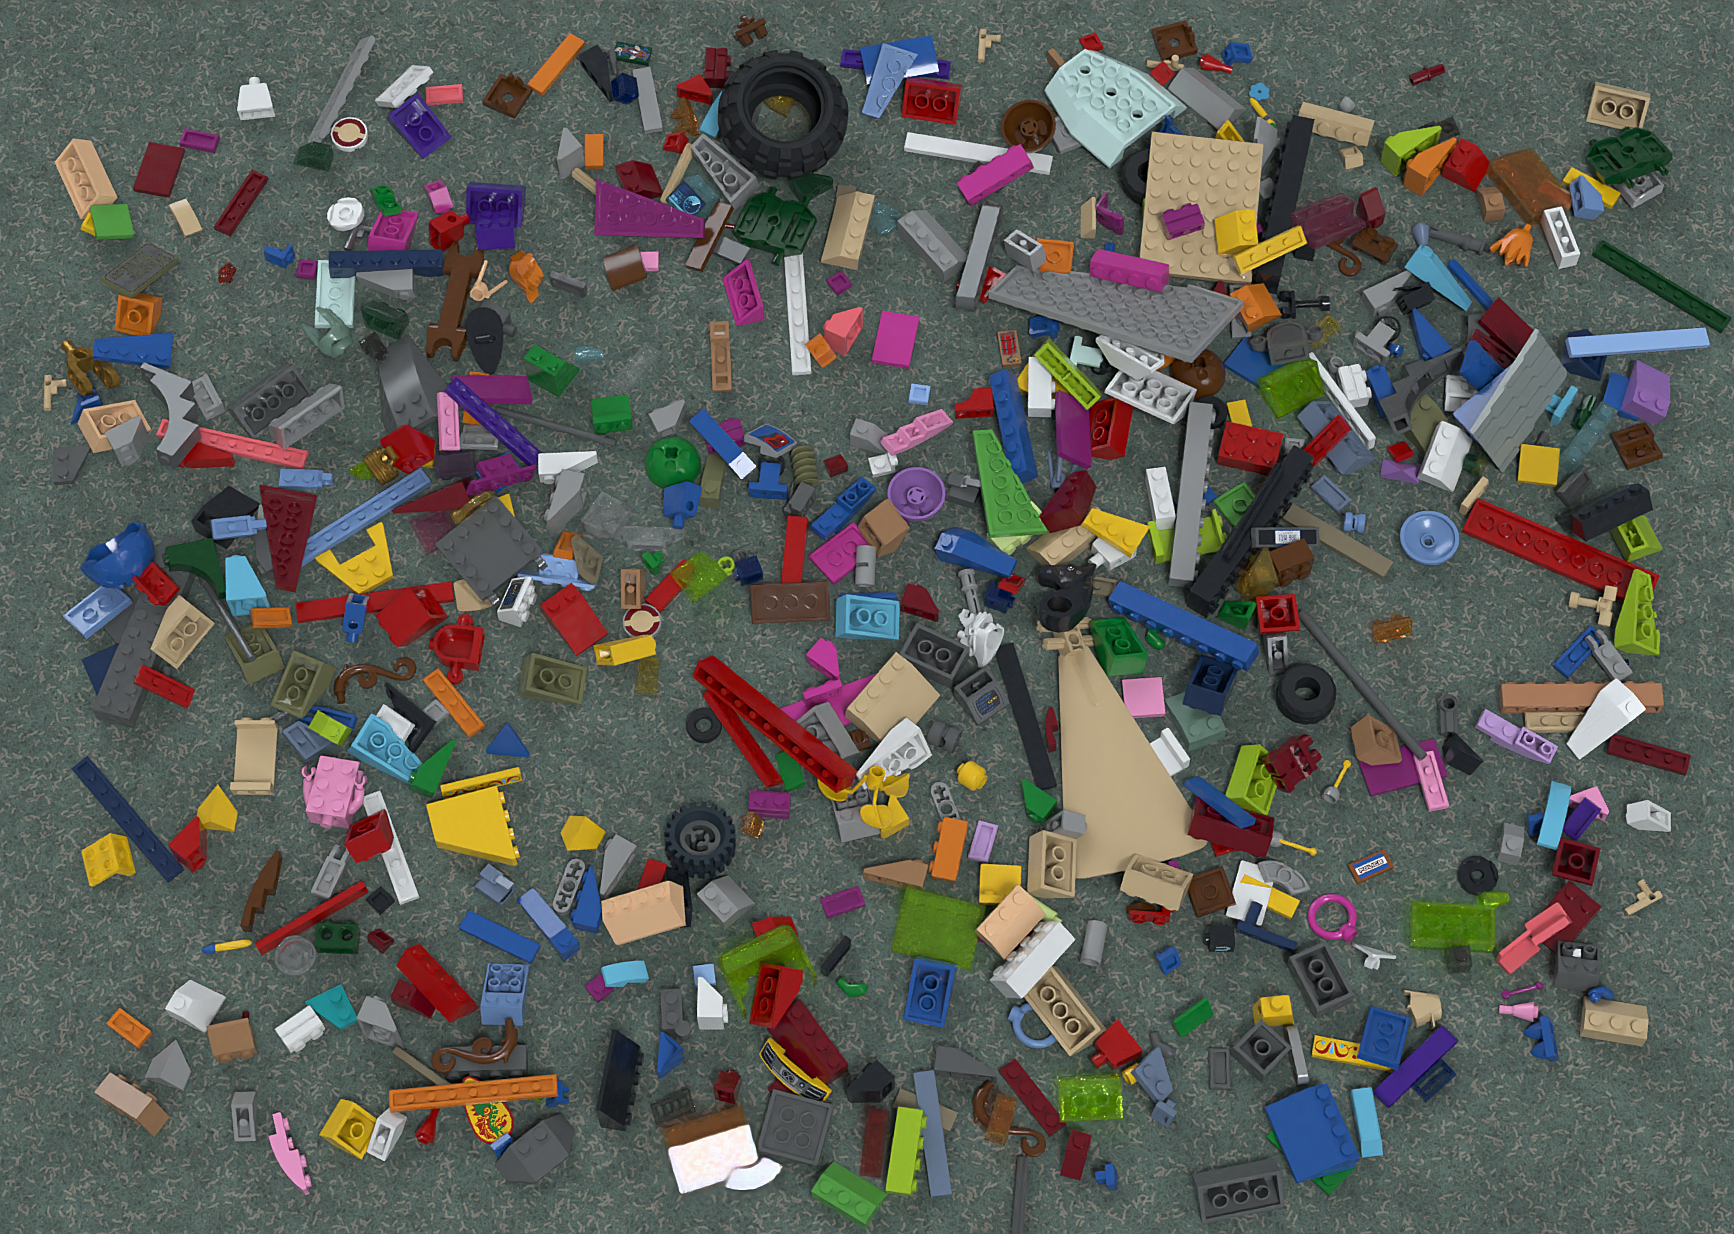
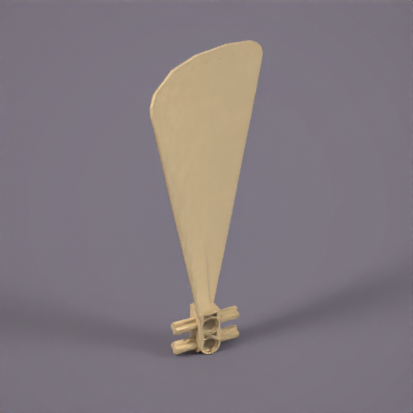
M1084 617L1078 625L1068 632H1053L1054 638L1043 639L1044 644L1042 645L1043 649H1058L1060 653L1058 666L1063 810L1086 815V832L1077 838L1075 878L1078 879L1125 871L1135 854L1163 862L1202 849L1207 844L1206 840H1197L1187 835L1192 809L1089 649V647L1095 646L1092 635L1082 636L1080 629H1090L1089 621L1092 619H1089V617ZM1040 621L1037 622V631L1052 632L1041 626Z

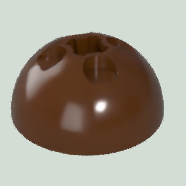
M1024 100L1014 104L1007 110L1001 123V131L1006 143L1010 147L1021 144L1026 153H1035L1048 146L1056 130V120L1052 110L1046 104L1037 100Z
M1205 348L1192 363L1175 358L1170 367L1169 377L1197 389L1194 399L1199 400L1204 396H1214L1222 389L1226 379V371L1220 357L1213 351Z

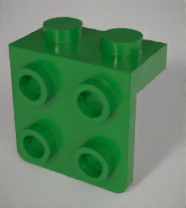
M628 395L592 399V419L595 434L633 430Z

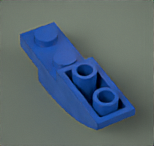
M861 477L837 498L836 503L811 524L810 530L824 541L833 533L837 534L861 510L877 488Z

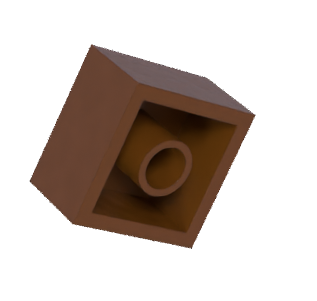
M1303 538L1268 552L1265 570L1275 588L1279 586L1286 587L1294 580H1304L1309 577L1314 556Z

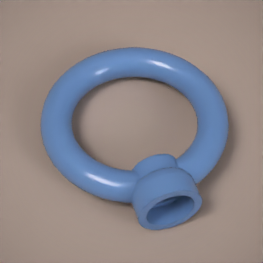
M1028 1002L1021 1007L1014 1005L1007 1020L1013 1022V1030L1019 1041L1028 1047L1040 1049L1052 1045L1057 1040L1052 1033L1043 1040H1034L1027 1037L1022 1031L1021 1020L1024 1014L1033 1010Z

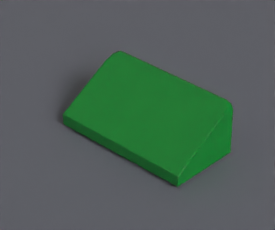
M784 751L775 755L785 791L789 792L805 788L800 764Z
M1207 998L1202 999L1173 1020L1172 1027L1181 1038L1213 1016L1209 1000Z

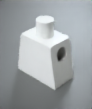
M251 77L249 85H242L240 87L237 107L240 120L275 117L267 84L260 83L258 77Z
M1098 537L1092 544L1091 552L1094 556L1088 560V563H1095L1097 565L1096 568L1103 564L1108 570H1112L1134 558L1137 548L1129 558Z

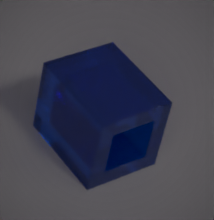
M621 73L611 81L613 100L629 105L639 97L636 77Z
M757 555L734 562L735 570H732L735 581L740 582L741 587L763 580V571Z
M991 582L985 596L984 606L1007 614L1008 609L1013 608L1016 598L1013 597V593L998 588L999 584Z

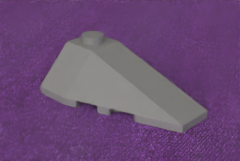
M1257 117L1253 143L1263 144L1262 176L1274 155L1275 148H1279L1280 138L1277 137L1278 130L1263 118Z

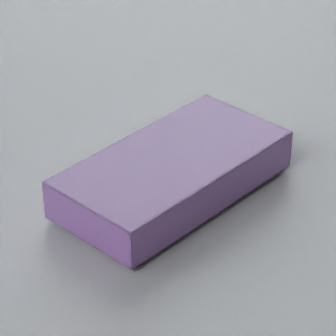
M978 821L968 859L988 864L998 825Z

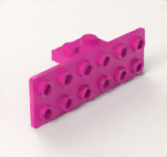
M876 674L846 685H842L840 679L836 681L829 680L822 686H813L802 692V701L780 709L797 721L814 706L829 702L843 726L849 725L852 722L845 718L847 708Z

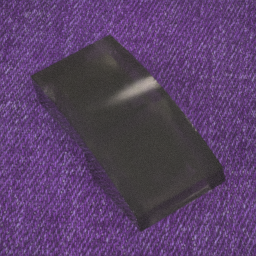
M1453 116L1438 123L1434 120L1418 127V129L1440 126L1442 130L1439 141L1460 135Z

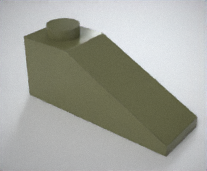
M708 454L701 482L700 507L720 509L726 463L719 455Z

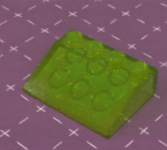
M906 887L891 951L913 957L921 956L958 964V968L971 971L979 936L974 931L984 921L986 906Z

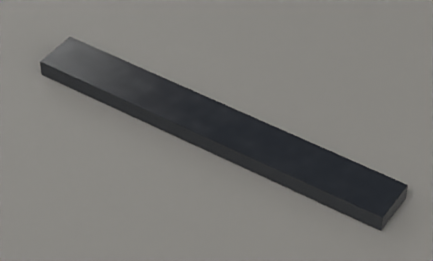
M1014 643L1001 645L995 655L1035 786L1042 791L1055 788L1057 783Z

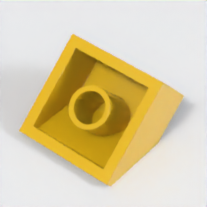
M1254 209L1235 210L1214 219L1218 255L1238 254L1258 244Z
M340 1099L319 1135L337 1148L358 1159H362L368 1149L377 1119L356 1103Z

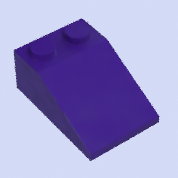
M418 93L391 112L386 118L396 132L422 159L452 138Z

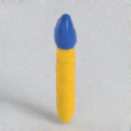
M244 939L216 945L210 944L202 948L201 951L206 954H213L216 951L239 949L250 946L252 941Z

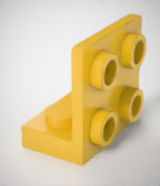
M109 833L82 850L89 885L92 887L114 874L131 876L136 873L126 836Z
M981 864L979 905L998 906L1018 884L1021 886V866Z

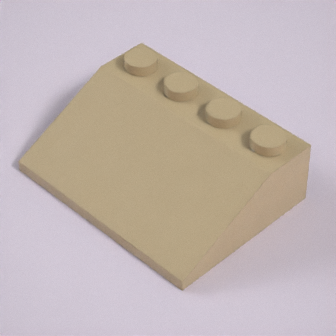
M895 652L847 708L845 718L880 744L890 730L905 718H908L916 725L937 701L940 694L909 661Z

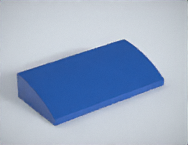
M932 35L885 43L918 54L903 80L908 77L916 78L939 74ZM882 44L860 48V57L867 86H870Z

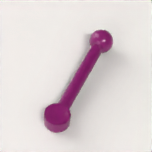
M1537 982L1533 986L1510 992L1504 990L1501 995L1502 998L1508 999L1511 995L1534 989L1541 990L1543 989V983Z

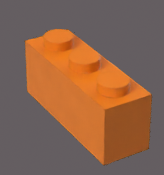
M944 817L943 822L939 821L937 833L940 834L939 842L935 841L933 853H936L935 861H931L929 866V873H932V879L956 884L968 821Z

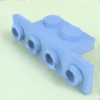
M545 553L541 557L548 565L547 568L543 571L539 569V572L524 569L517 576L519 578L529 576L532 577V581H542V584L546 585L557 583L561 584L562 587H566L572 583L574 586L580 587L581 590L590 591L597 586V582L592 585L587 580L579 578L575 558L569 560L553 557L552 554Z

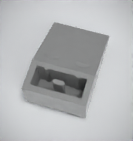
M562 469L561 474L557 475L555 481L556 490L551 493L550 509L546 510L544 520L547 521L546 529L549 530L550 537H553L583 508L588 492L584 473Z
M858 779L853 780L851 789L859 783ZM860 786L853 794H848L845 801L830 799L841 842L881 834L880 829L869 826L860 817L861 808L864 805H872L873 802L869 788L864 790Z

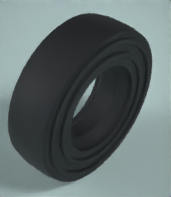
M1204 396L1197 401L1198 403L1213 404V408L1217 411L1215 422L1211 423L1210 429H1217L1224 424L1227 418V408L1221 399L1215 396Z
M699 708L688 716L686 729L692 740L705 744L719 737L722 731V723L712 709ZM702 719L709 720L712 723L711 729L707 732H700L696 727L698 721Z

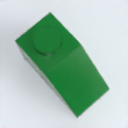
M1023 779L1021 791L1026 815L1031 822L1039 823L1043 826L1055 810L1057 800L1026 779Z

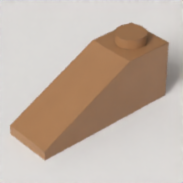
M916 859L914 861L905 860L865 868L863 879L923 893L929 865L922 860Z

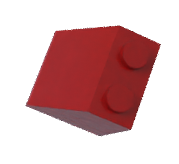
M427 586L408 587L375 615L379 620L378 623L381 628L387 631L390 641L397 647L409 645L448 618Z

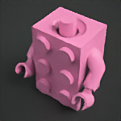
M320 756L317 770L315 767H312L311 774L307 773V766L303 767L302 775L306 777L303 780V795L305 805L307 806L306 813L311 823L320 824L324 828L335 826L349 829L353 814L363 805L365 792L363 785L368 780L367 776H363V771L358 770L360 762Z

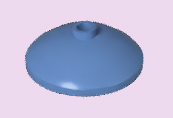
M1421 511L1411 515L1404 522L1400 531V543L1404 552L1412 560L1425 565H1437L1446 562L1455 554L1459 544V533L1455 524L1447 516L1435 511ZM1424 542H1430L1431 545H1425Z

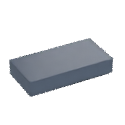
M1325 475L1310 487L1337 514L1352 501Z

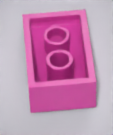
M402 210V214L384 217L380 212L368 236V251L409 250L419 213Z

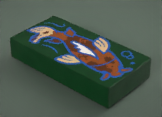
M617 41L615 46L617 61L644 66L649 65L653 52L651 47Z

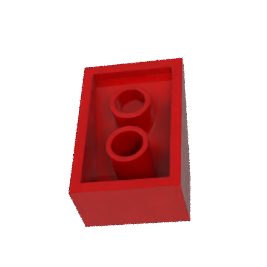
M572 583L540 604L542 615L576 657L608 635V632L585 598Z
M761 963L749 1024L775 1029L800 991V986L803 982V970Z

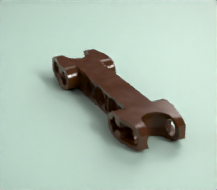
M453 241L446 253L443 274L450 275L439 324L429 323L426 334L427 358H433L439 347L449 346L452 348L453 361H459L467 343L466 329L461 327L472 278L478 279L484 264L485 250H478L476 247L473 254L463 256L459 254V241Z

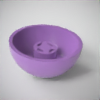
M921 467L907 468L900 471L891 480L888 486V499H890L903 519L921 522L932 518L939 512L945 500V487L940 477L931 470Z

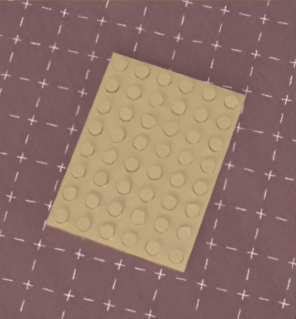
M1152 132L1139 258L1169 264V276L1251 285L1253 269L1239 274L1232 257L1236 254L1218 255L1214 219L1235 210L1254 209L1257 224L1263 144ZM1187 203L1192 205L1198 204L1205 220L1204 229L1167 240L1160 221L1162 214L1168 209H1174V211L1181 209Z

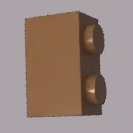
M1367 715L1351 727L1352 740L1356 751L1355 755L1360 761L1371 766L1400 763L1402 761L1397 734L1390 726Z
M248 1018L206 1026L212 1053L217 1062L228 1063L233 1058L248 1059L253 1057L254 1054H258L255 1030Z

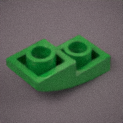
M379 185L376 188H370L374 202L384 217L402 214V207L395 200V193L389 186Z

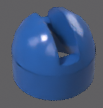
M1392 343L1388 347V351L1391 352L1390 357L1393 352L1395 353L1394 358L1400 357L1404 350L1403 347Z

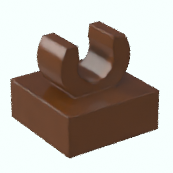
M857 730L848 733L859 751L871 749V743L865 731Z

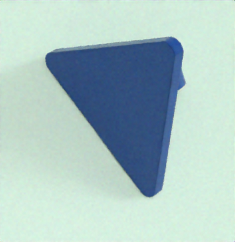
M508 723L504 725L486 749L488 754L526 758L530 755L517 733Z

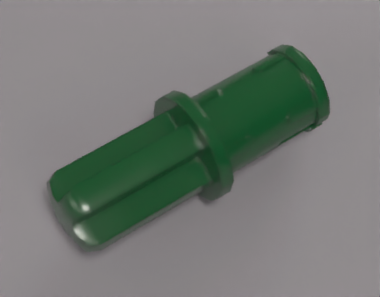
M1592 394L1587 395L1582 406L1578 408V415L1572 425L1574 429L1579 430L1580 428V431H1583L1588 419L1592 416V410L1597 401V398Z

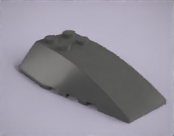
M407 335L376 353L382 423L387 435L405 424L419 430L438 420L437 393L444 392L448 385L422 354L410 336Z

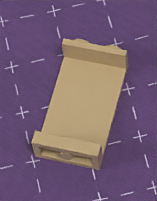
M241 718V720H235L237 743L234 782L230 783L231 792L233 795H274L278 737L277 723L271 718H261V720Z

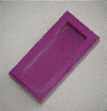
M184 128L179 145L180 147L215 153L220 141V135Z
M859 886L820 899L827 919L865 906Z

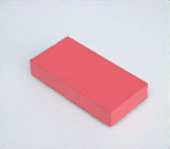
M462 84L425 87L427 106L463 103Z

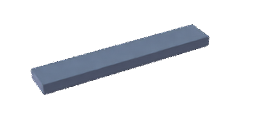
M934 1070L913 1073L918 1109L923 1110L925 1116H928L927 1128L923 1129L922 1137H925L924 1153L931 1198L952 1195Z

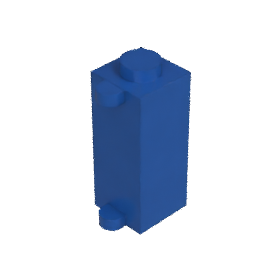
M1375 365L1366 371L1367 381L1365 383L1367 387H1370L1371 397L1380 418L1385 415L1379 400L1396 392L1385 366L1379 367V365Z

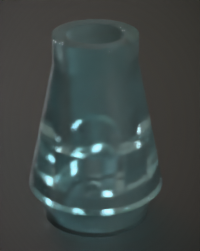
M583 344L575 348V361H580V363L603 359V349Z

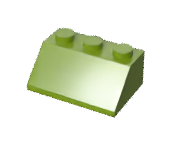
M1260 744L1241 746L1225 796L1243 809L1268 816L1277 787L1271 777L1273 774L1268 772L1262 761V758L1270 752Z

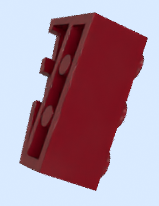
M1086 470L1075 471L1069 474L1040 514V519L1050 533L1081 526L1085 520L1097 488Z

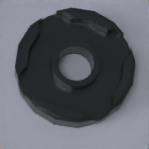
M1471 856L1465 859L1457 872L1461 888L1475 896H1483L1490 893L1496 887L1499 878L1495 864L1482 856ZM1475 871L1481 872L1483 879L1476 880L1472 873Z

